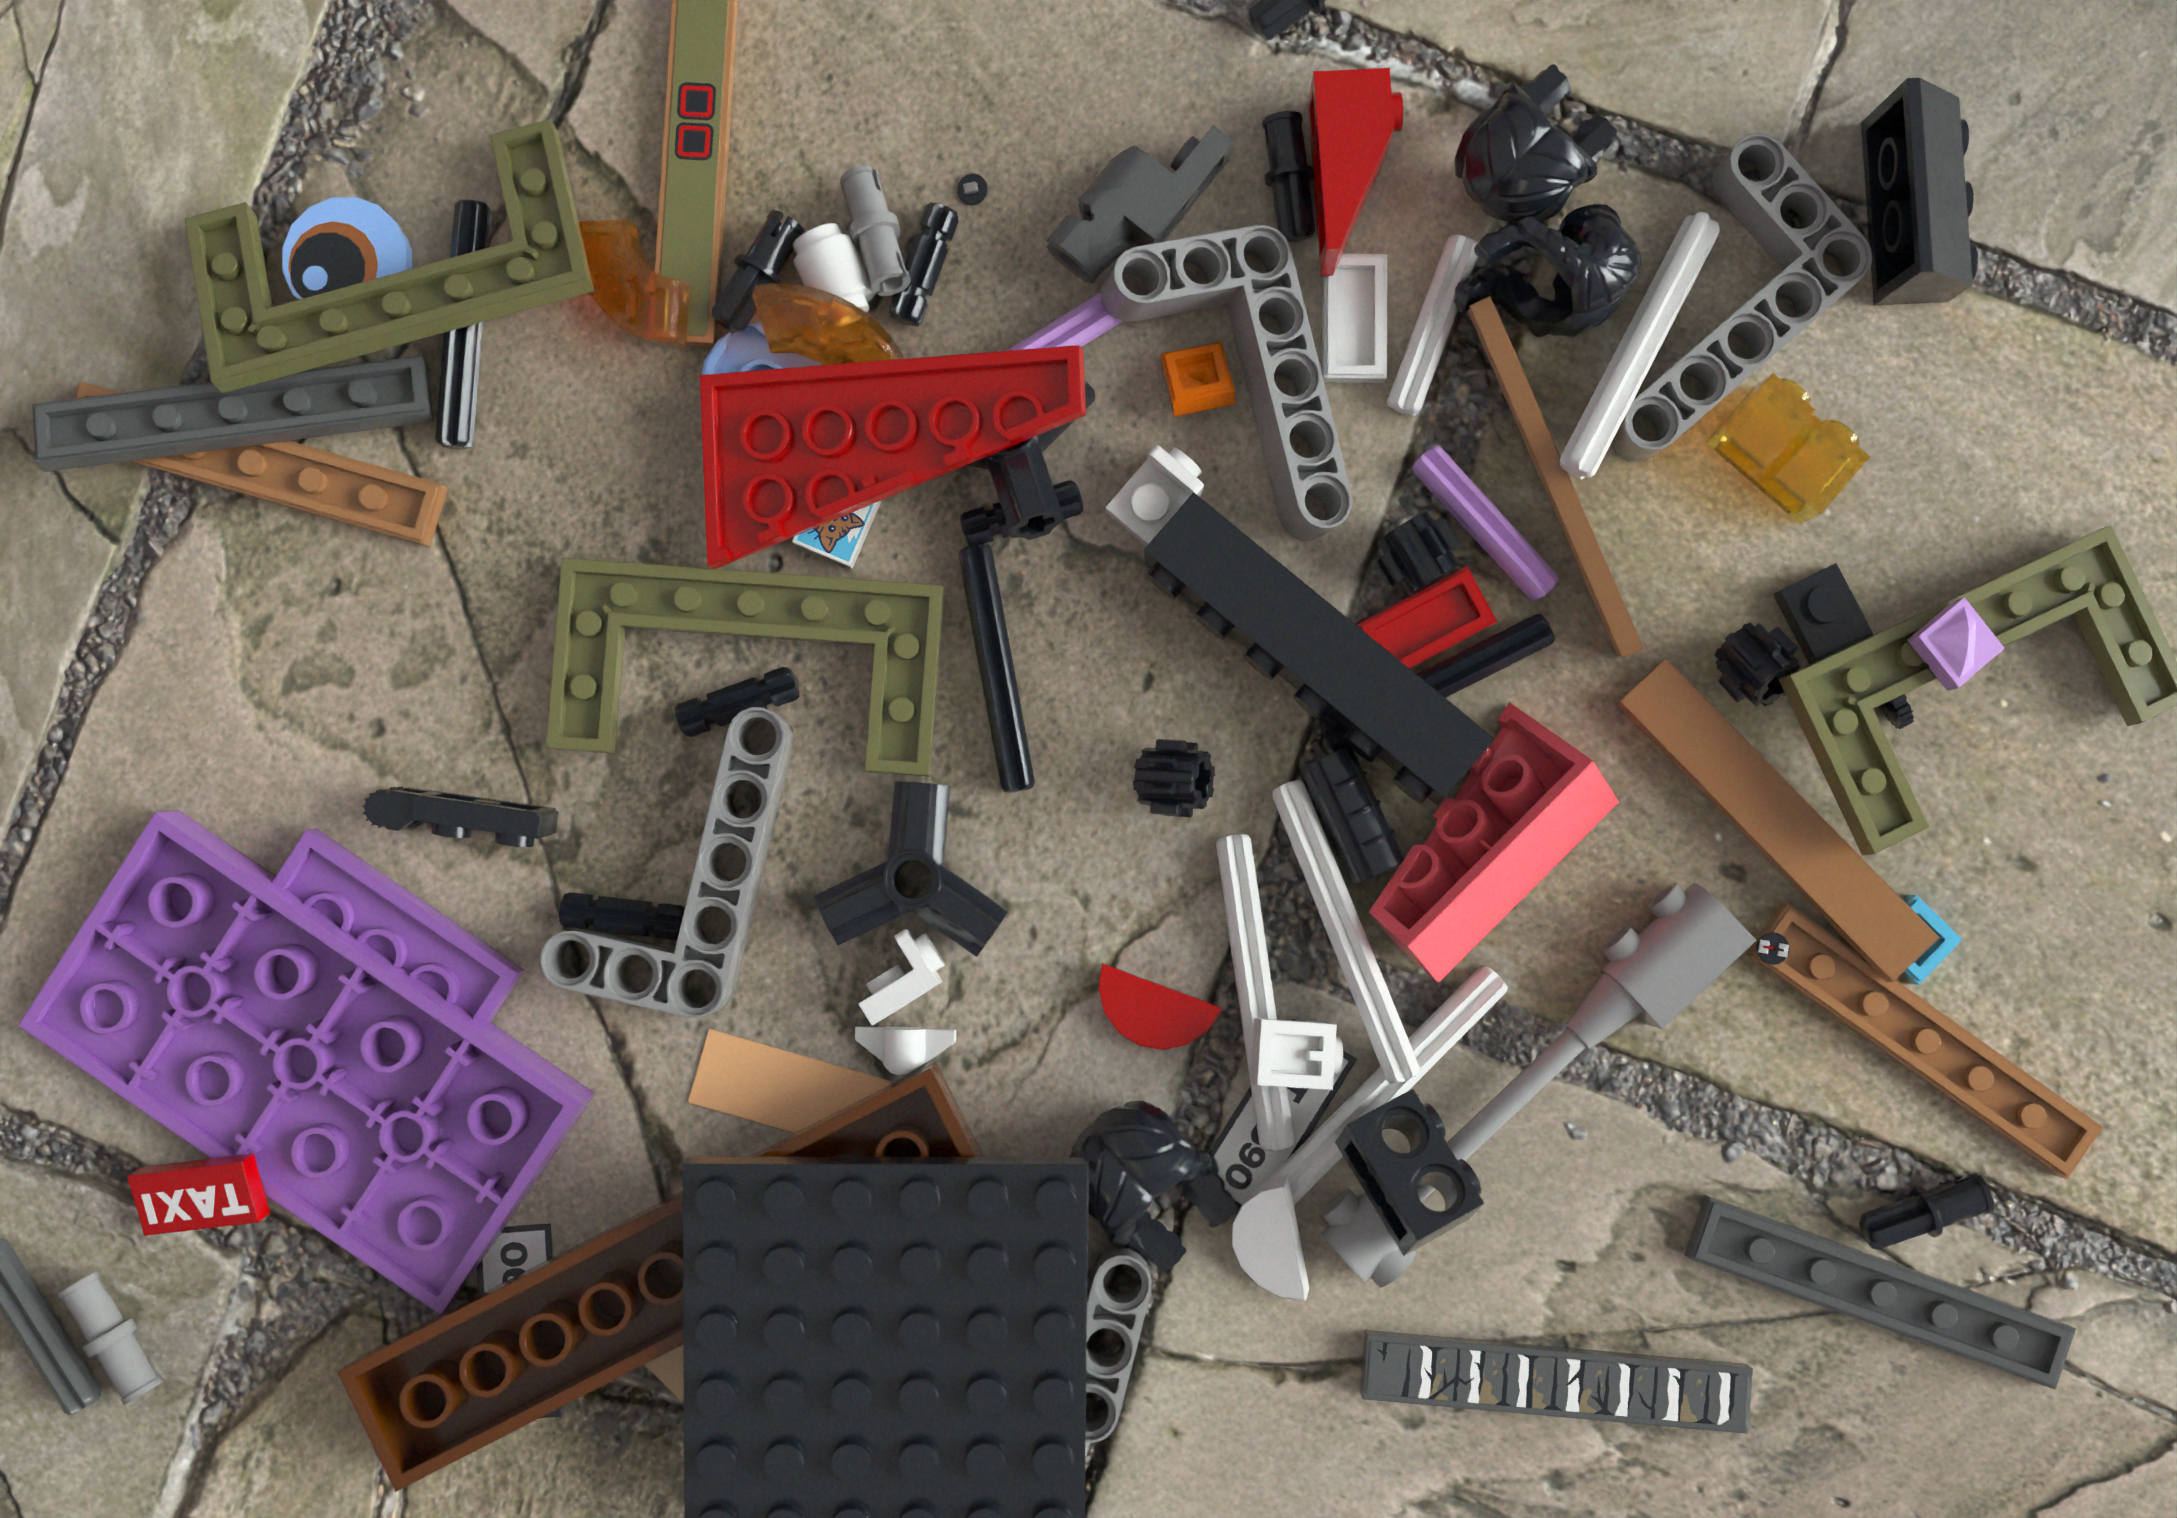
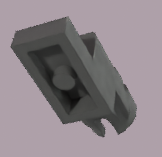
M1214 125L1201 141L1192 136L1182 146L1171 163L1170 167L1176 171L1174 174L1137 146L1133 145L1122 151L1109 161L1085 193L1079 197L1078 209L1083 220L1067 215L1046 240L1049 243L1046 246L1048 251L1072 273L1087 282L1094 283L1108 266L1132 246L1128 239L1138 246L1165 242L1229 162L1233 140Z

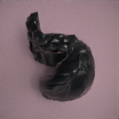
M1551 64L1546 70L1541 71L1534 80L1526 81L1521 87L1514 83H1509L1502 90L1494 105L1479 115L1468 126L1455 155V175L1463 179L1467 194L1475 203L1481 205V209L1487 215L1506 221L1508 225L1517 226L1518 222L1526 217H1534L1536 221L1543 223V221H1548L1557 216L1565 206L1573 189L1591 181L1597 175L1596 164L1599 163L1603 152L1609 148L1613 138L1617 135V129L1611 125L1608 119L1596 113L1592 115L1591 119L1585 120L1579 125L1578 133L1572 138L1562 130L1552 127L1546 114L1553 105L1559 103L1564 95L1570 94L1572 90L1564 73L1559 72L1555 64Z
M1590 204L1573 210L1564 217L1558 231L1548 228L1542 222L1536 221L1534 217H1526L1519 221L1517 226L1509 224L1500 227L1497 232L1487 233L1481 238L1474 248V253L1479 258L1478 266L1481 267L1523 246L1532 247L1539 251L1557 270L1552 283L1555 290V300L1551 301L1540 297L1533 285L1523 280L1521 272L1512 266H1504L1499 272L1493 267L1481 268L1475 273L1474 277L1461 280L1455 288L1456 299L1454 303L1463 314L1470 310V305L1490 296L1493 304H1500L1518 323L1527 325L1531 333L1537 338L1548 334L1575 337L1599 326L1618 310L1627 296L1628 288L1632 287L1640 274L1638 269L1642 265L1640 251L1636 248L1635 241L1621 227V220L1617 212L1605 204Z
M1144 1100L1129 1101L1124 1106H1117L1100 1114L1093 1124H1089L1080 1134L1069 1157H1088V1214L1099 1221L1102 1229L1107 1233L1108 1240L1113 1245H1124L1128 1248L1135 1247L1139 1253L1148 1256L1155 1266L1162 1268L1165 1272L1178 1263L1187 1250L1181 1245V1239L1176 1233L1167 1231L1161 1222L1151 1219L1150 1213L1146 1211L1154 1197L1169 1191L1180 1183V1185L1186 1188L1188 1199L1198 1207L1202 1216L1209 1220V1226L1212 1228L1225 1223L1231 1215L1238 1212L1235 1199L1228 1190H1225V1182L1218 1175L1219 1168L1216 1158L1204 1150H1196L1195 1146L1188 1143L1181 1136L1173 1120L1165 1111Z

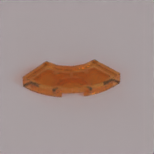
M627 219L579 221L594 288L593 292L587 294L593 297L601 310L611 319L610 321L627 332L657 345L686 348L690 285L680 279L660 276L650 268L639 247L637 225Z
M795 284L755 286L752 297L771 353H796L818 361L822 365L905 359L892 337L875 319L853 303L821 289Z

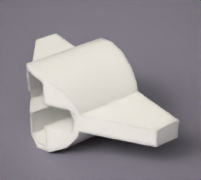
M858 1026L855 1027V1040L880 1059L890 1073L903 1075L921 1069L933 1058L955 1044L957 1030L928 1029L923 1027Z

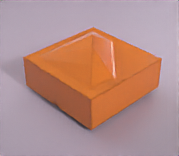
M1222 342L1160 354L1161 369L1174 417L1236 405L1235 388Z

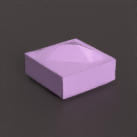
M1965 597L1952 601L1907 639L1922 660L1930 666V670L1947 691L1962 686L2005 649Z

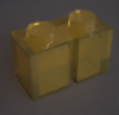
M1772 373L1749 391L1705 443L1801 524L1820 515L1870 456L1858 446V437L1846 425L1836 420L1828 421L1826 419L1821 421L1814 415L1817 410L1810 405L1811 398L1800 385L1790 379H1780Z

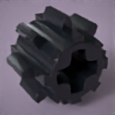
M1428 511L1406 521L1377 541L1384 553L1377 560L1379 566L1391 586L1401 582L1408 595L1431 584L1460 565L1452 552L1456 547L1460 546L1459 542L1445 519L1435 524Z
M1750 622L1744 624L1736 632H1731L1714 655L1718 659L1715 662L1717 664L1716 668L1723 674L1718 680L1722 687L1737 703L1747 697L1756 707L1760 703L1765 707L1769 706L1781 696L1784 697L1786 694L1779 679L1801 668L1798 664L1799 661L1793 656L1798 647L1779 627L1768 632L1760 623L1754 626Z
M1157 739L1155 748H1144L1141 750L1142 756L1136 759L1134 765L1136 770L1133 788L1139 796L1137 801L1141 805L1150 806L1151 814L1191 818L1193 816V809H1204L1207 807V801L1214 792L1213 780L1215 776V766H1212L1210 761L1211 755L1208 752L1198 750L1197 743L1169 739Z

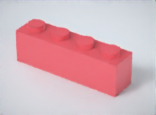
M1510 702L1497 719L1501 729L1489 747L1470 767L1471 774L1455 798L1445 797L1434 813L1433 817L1437 821L1436 826L1423 845H1413L1369 911L1396 946L1437 983L1619 803L1593 760Z

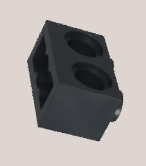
M1414 1089L1348 1123L1335 1141L1403 1256L1469 1220L1485 1204L1480 1197L1481 1185L1474 1170L1465 1160H1457L1444 1139L1446 1131L1439 1114L1429 1103L1425 1102L1422 1104ZM1394 1129L1404 1134L1409 1141L1410 1152L1399 1153L1390 1149L1383 1139L1382 1130ZM1428 1185L1437 1189L1444 1198L1445 1210L1434 1211L1427 1208L1419 1199L1418 1186Z

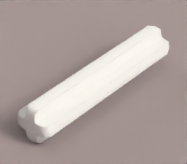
M1452 234L1445 243L1387 400L1388 406L1397 412L1416 416L1423 406L1458 311L1454 303L1456 299L1455 288L1461 280L1471 276L1477 259L1474 248L1478 242L1471 238Z

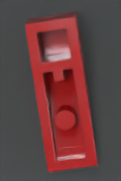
M1390 68L1313 71L1307 103L1312 167L1315 173L1313 183L1320 276H1333L1386 158L1393 132L1402 131L1403 98L1401 92L1392 93Z

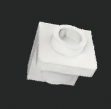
M1155 444L1147 454L1146 461L1105 507V512L1147 546L1193 492L1199 497L1202 495L1204 484L1197 478L1202 471L1192 459L1179 449L1173 447L1167 453L1159 445Z
M910 928L894 935L895 940L907 957L913 970L905 974L898 964L866 984L872 996L860 1002L859 1006L872 1026L943 982L936 971L945 966L944 961L926 933L915 938Z
M1255 1018L1250 1083L1259 1086L1333 1090V1076L1339 1074L1343 1063V1044L1341 1038L1336 1036L1337 1024L1311 1020L1292 1021Z

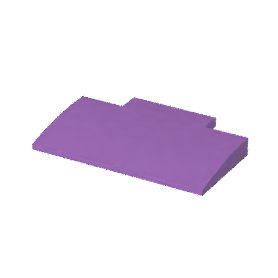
M180 810L154 813L18 1025L209 1157L218 1158L254 1153L266 1196L440 1315L447 1311L595 1095L593 1091L491 1023L525 969L317 828L308 829L304 832L275 876Z

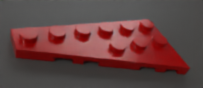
M1080 345L700 375L707 567L713 569L720 568L1085 416L1086 399L1083 349Z

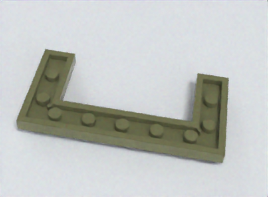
M551 118L490 135L513 241L272 307L257 215L246 202L185 218L211 382L223 394L593 292V283L559 133Z
M2111 525L2089 533L1779 679L1862 856L1876 854L1929 828L1873 708L1937 679L1930 670V666L1922 660L1907 639L1952 601L1965 597L2003 647L2073 614L2127 726L2143 723L2177 706V660Z
M562 558L546 748L615 754L625 628L874 646L865 771L930 777L945 588L943 585Z

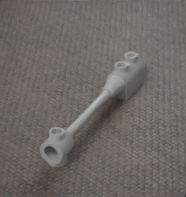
M1675 882L1666 887L1647 907L1656 917L1655 920L1639 935L1631 926L1625 927L1614 935L1602 948L1601 952L1610 962L1600 970L1601 977L1566 1024L1567 1029L1447 1142L1457 1160L1463 1159L1466 1161L1585 1048L1590 1049L1636 1016H1639L1646 1025L1661 1029L1665 1028L1757 940L1715 896L1702 886L1693 883L1684 891ZM1428 1185L1418 1186V1196L1421 1202L1435 1188ZM1347 1189L1337 1196L1322 1213L1324 1219L1330 1224L1321 1233L1322 1236L1364 1282L1371 1278L1380 1288L1387 1286L1410 1266L1417 1255V1251L1414 1250L1403 1256L1366 1193L1358 1198L1350 1189Z

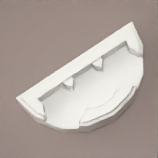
M1289 1176L1265 1180L1254 1193L1245 1198L1235 1217L1232 1247L1241 1268L1258 1286L1279 1297L1306 1301L1309 1283Z

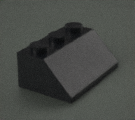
M1907 78L1861 122L1868 234L1872 252L1871 276L1874 306L1949 302L1973 286V279L1978 269V252L1976 246L1970 243L1968 218L1973 209L1974 194L1971 183L1965 181L1964 155L1969 144V128L1967 122L1961 119L1959 97L1922 78Z

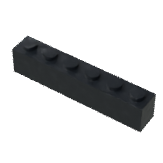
M1194 492L1145 547V565L1150 568L1146 576L1154 586L1171 599H1175L1179 594L1183 595L1199 609L1194 616L1208 631L1222 640L1230 634L1248 650L1243 655L1246 661L1266 678L1273 680L1278 674L1297 690L1293 695V699L1311 716L1319 721H1323L1328 715L1347 731L1342 737L1344 742L1365 760L1373 762L1376 757H1379L1397 772L1392 779L1393 782L1416 802L1423 804L1428 798L1438 806L1495 739Z

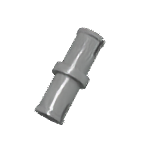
M858 166L846 171L840 179V185L845 193L853 220L849 228L850 236L855 247L862 251L872 293L878 292L879 296L894 295L905 290L911 281L909 273L905 269L897 242L901 233L897 216L888 211L878 170L875 168L872 171L871 166Z
M95 1271L57 1295L63 1300L88 1341L83 1346L89 1358L94 1355L97 1356L122 1398L120 1400L125 1405L160 1384L163 1379L160 1375L158 1376L132 1333L138 1329L132 1317L127 1320L123 1318L99 1278L100 1274L98 1271Z

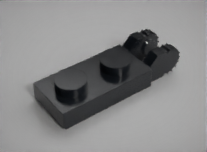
M1837 563L1774 593V598L1809 665L1874 635ZM1905 694L1880 705L1885 717L1896 729L1899 728L1900 730L1914 722L1913 711L1910 707L1911 705L1907 702Z
M403 786L397 788L390 787V790L380 789L374 793H369L370 797L364 799L366 803L362 806L365 809L363 814L367 817L366 821L369 820L372 826L378 825V828L385 827L389 830L399 831L406 827H415L421 822L432 823L431 833L435 835L470 838L472 829L495 832V843L514 847H533L535 838L539 839L555 834L559 812L555 811L556 808L436 790L403 788Z

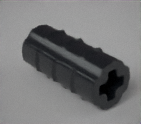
M1349 746L1299 768L1311 793L1310 799L1314 800L1324 821L1323 828L1328 830L1338 851L1337 857L1341 858L1352 884L1376 876L1403 862L1404 857L1393 835L1394 830L1390 829L1381 810V801L1376 799L1366 777L1367 772L1362 769L1355 752Z

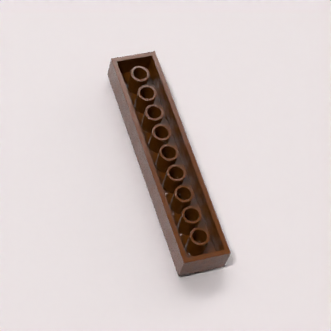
M935 1061L750 1157L984 1156ZM683 1191L361 1355L337 1372L395 1492L683 1345Z

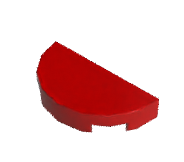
M1102 963L1098 989L1104 1013L1118 1033L1139 1046L1167 1050L1188 1045L1210 1029L1222 1009L1217 1005Z

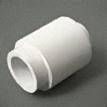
M835 223L815 227L799 236L793 243L797 254L794 258V265L820 319L833 318L836 324H845L867 313L870 309L867 302L875 294L871 291L867 270L852 242L851 236L843 234L839 225Z

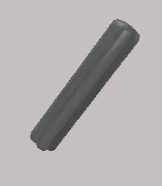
M0 1239V1311L63 1412L69 1416L76 1414L94 1403L101 1396V1389L10 1243L5 1239Z

